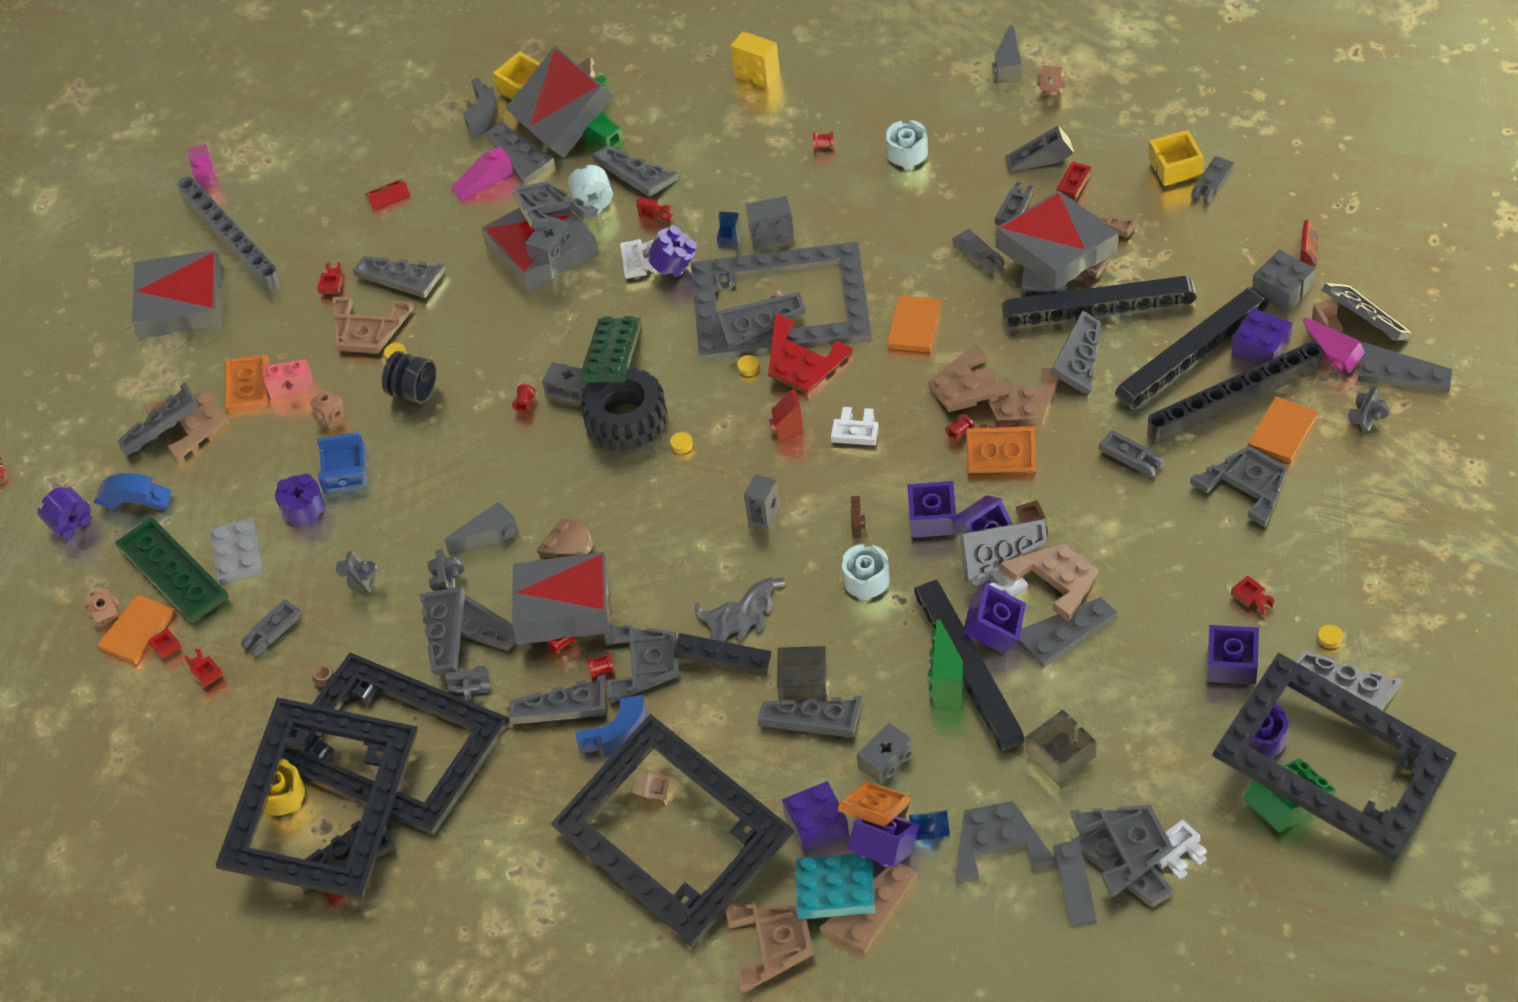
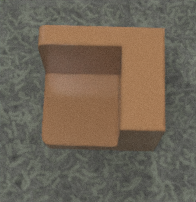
M1335 299L1313 305V321L1338 332L1343 331V327L1337 318L1338 304Z
M636 768L631 792L646 798L666 800L670 776L657 771Z

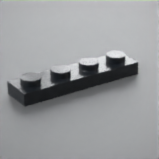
M679 633L674 649V657L766 676L772 656V651L683 633Z

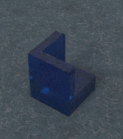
M720 211L718 215L720 227L717 235V244L738 245L742 231L740 214L738 212Z
M947 810L909 815V822L919 825L916 840L934 839L950 835Z

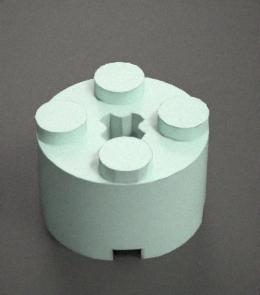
M909 120V123L898 121L892 124L886 132L888 159L904 169H912L914 165L921 163L928 156L925 127L913 120Z
M595 165L586 166L587 168L582 170L578 168L571 173L567 181L571 199L579 198L583 200L584 206L590 209L592 206L599 209V214L611 202L613 197L608 177L601 167Z
M859 544L845 552L842 561V576L846 590L858 597V599L867 601L872 597L878 596L889 587V564L884 550L875 545L864 547V544Z

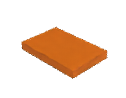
M899 296L887 347L889 349L931 353L942 305L941 299Z
M267 354L225 361L224 409L226 413L269 407V393L264 382V366L269 365Z
M1276 396L1249 440L1248 446L1267 456L1290 464L1318 417V411Z
M1035 426L966 429L968 475L1036 473Z
M137 594L100 640L97 647L103 652L136 665L151 647L148 640L163 631L176 615V612L173 608Z
M865 781L839 803L838 811L885 827L909 805L911 797L910 795Z

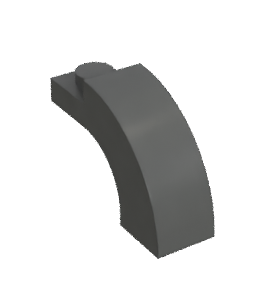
M479 77L471 80L478 102L469 110L462 112L466 128L472 138L486 132L494 124L498 116V105L493 87L487 88L486 84L481 83Z

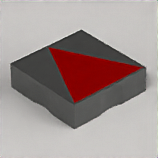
M554 46L505 109L551 150L565 158L580 139L587 126L600 114L614 95L586 73L568 55Z
M1057 191L996 228L995 247L1015 262L1025 266L1034 276L1056 290L1076 278L1087 268L1095 266L1115 254L1118 250L1119 232L1060 191Z
M520 208L482 227L486 246L500 262L504 263L511 270L512 275L527 292L553 279L559 273L573 268L598 254L595 236L570 209L544 213L547 216L567 221L571 232L570 241L564 245L559 256L553 260L551 265L528 258L525 243L535 229L531 228Z
M217 250L134 263L132 324L139 339L169 335L180 331H196L222 327L220 293L222 290L223 267Z
M605 552L513 564L512 625L517 645L550 641L562 637H581L611 633L608 604L609 572Z

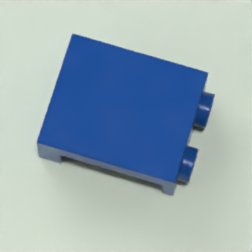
M360 432L317 439L321 472L318 473V480L323 493L367 486L365 445Z

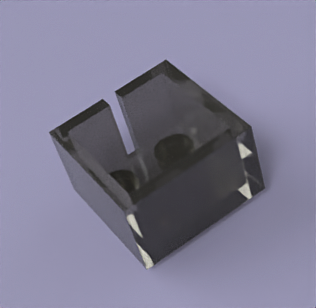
M826 646L778 648L777 692L779 701L794 700L796 703H803L807 699L816 698L817 702L827 701L828 661Z
M1063 709L1025 736L1026 754L1058 784L1096 758L1097 741L1084 728L1080 727L1078 729V723Z

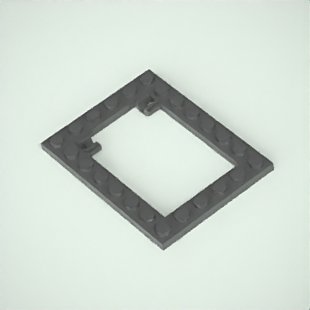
M858 242L691 262L700 361L771 352L773 331H767L728 350L717 319L715 292L736 287L735 278L837 265H840L847 322L792 328L786 339L804 348L832 346L835 341L843 344L872 341ZM728 279L727 282H721L720 280Z

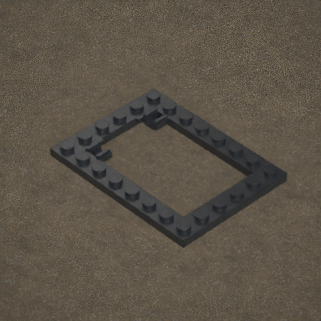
M350 652L312 705L339 710L344 702H349L351 698L359 696L364 703L369 704L376 693L381 692L473 731L425 802L398 791L390 817L434 836L510 724L509 717ZM317 732V735L309 734L306 737L303 751L286 748L283 759L297 768L300 778L366 806L374 781L329 762L328 760L335 751L329 744L321 741L322 737L320 735L322 733ZM320 751V754L315 756L316 752Z
M1278 652L1214 749L1212 756L1395 862L1457 752ZM1287 686L1399 749L1394 760L1401 767L1412 771L1411 774L1414 777L1396 807L1391 806L1390 810L1385 809L1381 812L1375 808L1376 803L1369 800L1361 812L1248 747ZM1405 754H1408L1415 759L1412 761L1408 760L1405 757Z
M277 697L217 858L216 869L363 900L418 733V727ZM317 732L362 741L363 745L368 746L364 764L379 767L345 868L250 848L286 748L303 751L306 737L309 734L317 735ZM382 752L383 756L376 755V753Z
M651 713L550 823L559 833L693 947L795 832L790 825ZM653 749L740 819L729 833L735 839L737 838L744 847L712 885L701 895L686 882L674 894H671L588 823ZM747 826L751 828L748 833L743 831ZM687 896L689 900L683 904L681 900Z

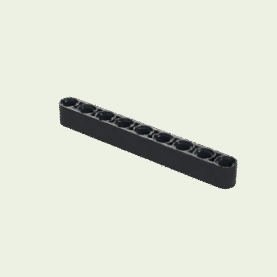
M1178 276L1013 298L1004 301L1001 309L1005 325L1009 328L1077 320L1082 311L1092 317L1189 305L1195 302L1197 295L1192 278L1189 276Z
M1248 287L1123 381L1117 387L1115 397L1131 409L1138 408L1233 336L1251 308L1264 312L1269 304V299L1254 288Z
M1313 342L1304 344L1152 413L1148 417V439L1153 442H1162L1318 371L1321 367L1322 347Z
M935 579L914 587L915 597L932 629H936V620H941L962 658L964 687L999 750L1003 752L1025 743L1020 725L971 638L963 634L964 626L938 580Z

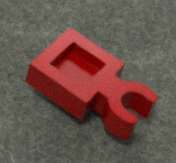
M638 198L636 205L640 218L658 221L661 218L666 222H670L673 218V214H670L671 206H660L656 200Z
M328 262L325 266L327 273H321L317 287L318 293L339 294L343 281L341 262H338L336 268H332L330 262Z
M1248 575L1231 588L1232 596L1248 608L1254 604L1257 612L1261 615L1266 614L1264 604L1269 605L1271 608L1275 607L1274 598L1265 595V588Z
M196 648V658L190 659L187 655L184 658L187 665L191 667V674L205 688L223 676V672L210 656L204 658L201 650Z

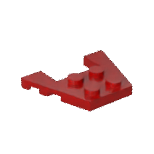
M776 314L768 376L808 394L833 369L840 366L844 359L849 358L854 348L835 341L828 356L824 357L787 340L786 338L794 325V321Z

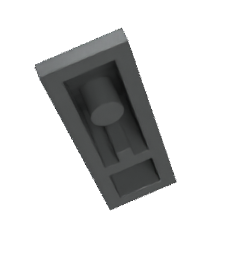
M1009 25L995 53V63H992L993 75H997L998 83L1022 80V63L1014 25Z
M1056 126L1009 153L1005 158L1009 171L1016 172L1056 164L1074 154V150L1068 136L1059 126Z
M497 502L444 538L448 553L454 555L500 544L507 538L512 537L518 531L515 517L500 502Z
M1079 841L1054 844V865L1071 927L1096 922L1094 905Z

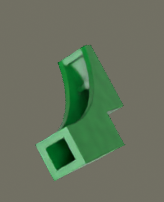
M601 74L595 80L609 90L607 78ZM603 110L587 126L582 134L602 149L606 146L616 148L623 143L621 127L613 123Z

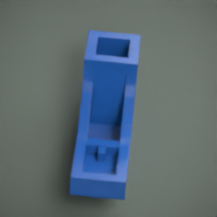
M121 473L109 476L100 483L93 503L115 510L121 503L135 502L164 512L172 490L151 483L152 477L134 473Z
M644 695L620 699V711L611 723L598 728L576 731L579 752H594L603 749L605 756L613 755L646 719L647 710Z

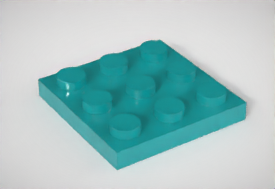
M856 854L796 859L798 919L875 913L872 859L861 858Z

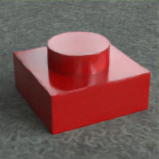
M168 628L148 640L152 649L161 659L181 648L180 642Z

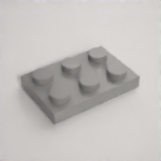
M253 517L209 529L220 585L265 574Z

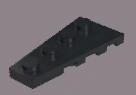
M356 821L351 825L350 830L342 836L337 835L330 840L331 843L322 850H316L304 860L345 868L361 821ZM387 829L377 858L395 850ZM301 887L303 892L309 890V888Z

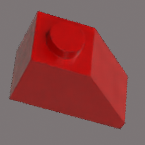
M793 389L771 409L772 419H769V426L771 432H776L778 440L804 434L801 407L796 390Z

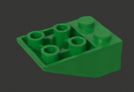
M936 620V629H931L932 649L929 652V664L931 665L930 669H928L929 697L933 698L934 707L963 708V660L941 620Z
M1301 758L1282 765L1332 795L1337 791ZM1252 780L1243 797V800L1278 832L1296 825L1310 814V812Z

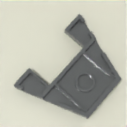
M548 182L513 187L512 191L513 198L533 229L548 226L550 219L544 213L570 209L581 219L597 217L599 210L594 206L591 209L584 206V201L579 198L571 199L567 197V192Z
M1248 446L1225 458V462L1217 466L1212 465L1208 467L1206 472L1200 475H1193L1190 478V484L1208 493L1221 479L1227 481L1258 499L1248 511L1247 517L1266 527L1286 478L1288 467Z
M610 622L611 633H605L606 645L630 642L632 677L607 680L609 703H614L679 677L678 658L674 657V649L677 642L676 632L646 628V630L634 629L632 625L625 624L623 627L614 626Z
M1014 801L964 810L956 870L957 884L979 880V872L975 861L977 856L1025 847L1032 870L1054 866V858Z
M1151 805L1118 807V810L1103 811L1102 808L1093 809L1091 812L1070 811V817L1079 835L1104 826L1124 863L1120 867L1102 873V880L1111 897L1117 895L1172 852V844Z

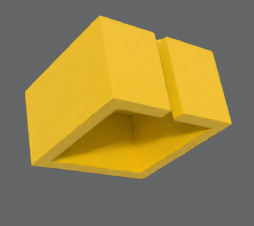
M742 31L730 45L734 76L748 81L752 79V82L768 87L780 73L777 43Z
M519 51L492 73L496 91L512 100L541 63Z
M1189 130L1149 140L1148 159L1155 171H1157V175L1164 186L1202 176L1204 172V156Z

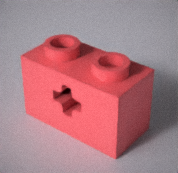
M307 359L264 366V382L270 399L313 392V376Z

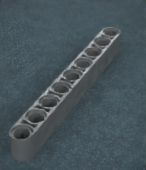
M181 178L177 186L183 202L264 290L274 291L278 289L281 281L275 265L194 178Z

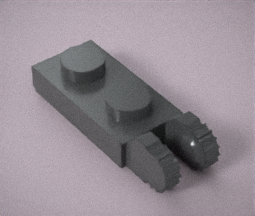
M1215 156L1195 184L1191 197L1196 199L1203 190L1205 191L1203 201L1208 203L1218 193L1232 172L1234 162Z
M1016 182L995 217V225L1000 226L1024 212L1033 196L1034 186L1029 185L1023 194L1020 193L1022 183Z
M970 229L952 238L953 245L988 274L995 270L990 261L1000 268L1005 265L1003 257Z
M1111 430L1099 444L1100 451L1136 470L1138 469L1141 474L1147 477H1153L1156 474L1153 466L1161 468L1164 464L1161 457L1151 452L1150 449L1114 430Z
M284 599L252 628L246 637L242 639L241 646L244 649L251 648L250 653L253 656L261 655L268 645L274 642L303 616L301 610Z

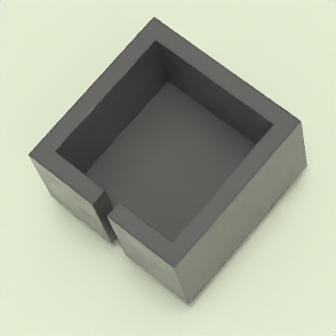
M787 196L746 204L749 234L754 251L795 243L792 213Z
M1278 250L1253 274L1252 288L1268 298L1270 303L1289 312L1300 301V297L1303 298L1314 287L1316 269Z

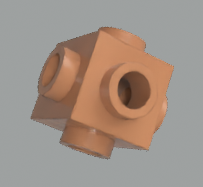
M1042 65V73L1038 74L1037 86H1040V90L1045 91L1044 95L1056 96L1057 92H1062V88H1066L1067 76H1064V67ZM1051 78H1054L1053 84H1050Z
M325 389L310 401L313 417L329 429L345 417L342 407L343 401L336 393L332 394Z
M103 589L95 590L89 594L90 597L85 598L88 603L85 606V610L89 619L94 618L99 628L116 621L120 617L116 609L120 606L115 594L110 595L107 589L104 591Z

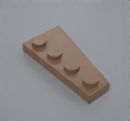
M901 863L894 867H887L873 880L875 913L832 916L820 927V932L865 955L916 880L917 871Z

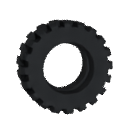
M631 367V369H628L625 382L588 383V388H585L582 393L580 406L587 433L593 438L594 442L599 445L603 444L605 448H615L616 451H623V449L627 448L628 450H634L637 446L643 447L647 445L649 440L652 442L657 437V433L660 434L664 429L667 421V408L662 385L653 375L650 376V373L644 370L639 371L638 368ZM624 403L640 405L634 411L626 414H612L608 412L613 407Z

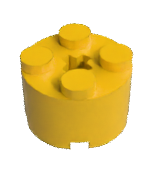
M282 759L263 811L265 815L280 816L296 812L300 809L304 799L305 788L297 768L285 759Z

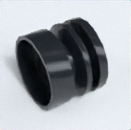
M395 351L390 355L383 369L382 388L384 393L397 398H405L407 401L418 404L424 403L432 394L437 377L435 362L427 358L414 357L412 354Z

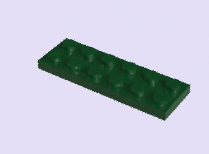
M605 316L598 318L580 373L581 383L625 382L640 332L641 318H635L634 316H625L623 318Z
M150 517L115 541L117 548L191 624L229 598L228 593L153 517Z

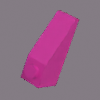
M207 143L187 148L196 182L203 189L217 185L218 181Z
M500 146L481 155L451 186V190L463 201L514 175L510 157Z
M1304 317L1302 321L1307 332L1314 342L1322 347L1323 355L1330 363V366L1336 371H1345L1350 374L1365 354L1361 342Z

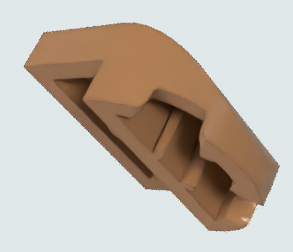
M561 518L536 551L540 557L551 559L588 554L592 549L593 541L591 540V534L582 522Z

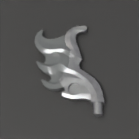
M770 577L761 580L748 589L740 602L734 603L730 601L711 611H703L700 603H696L694 606L698 619L706 622L712 631L709 639L725 642L727 637L737 633L736 640L739 641L745 637L749 629L754 625L756 626L755 632H760L765 624L763 613L768 615L772 610L771 592L774 588L785 587L784 577L776 579Z

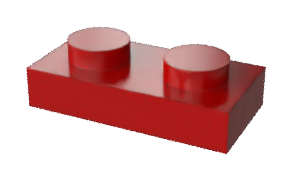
M1072 161L1057 186L1056 192L1060 191L1070 199L1076 200L1091 174V166Z

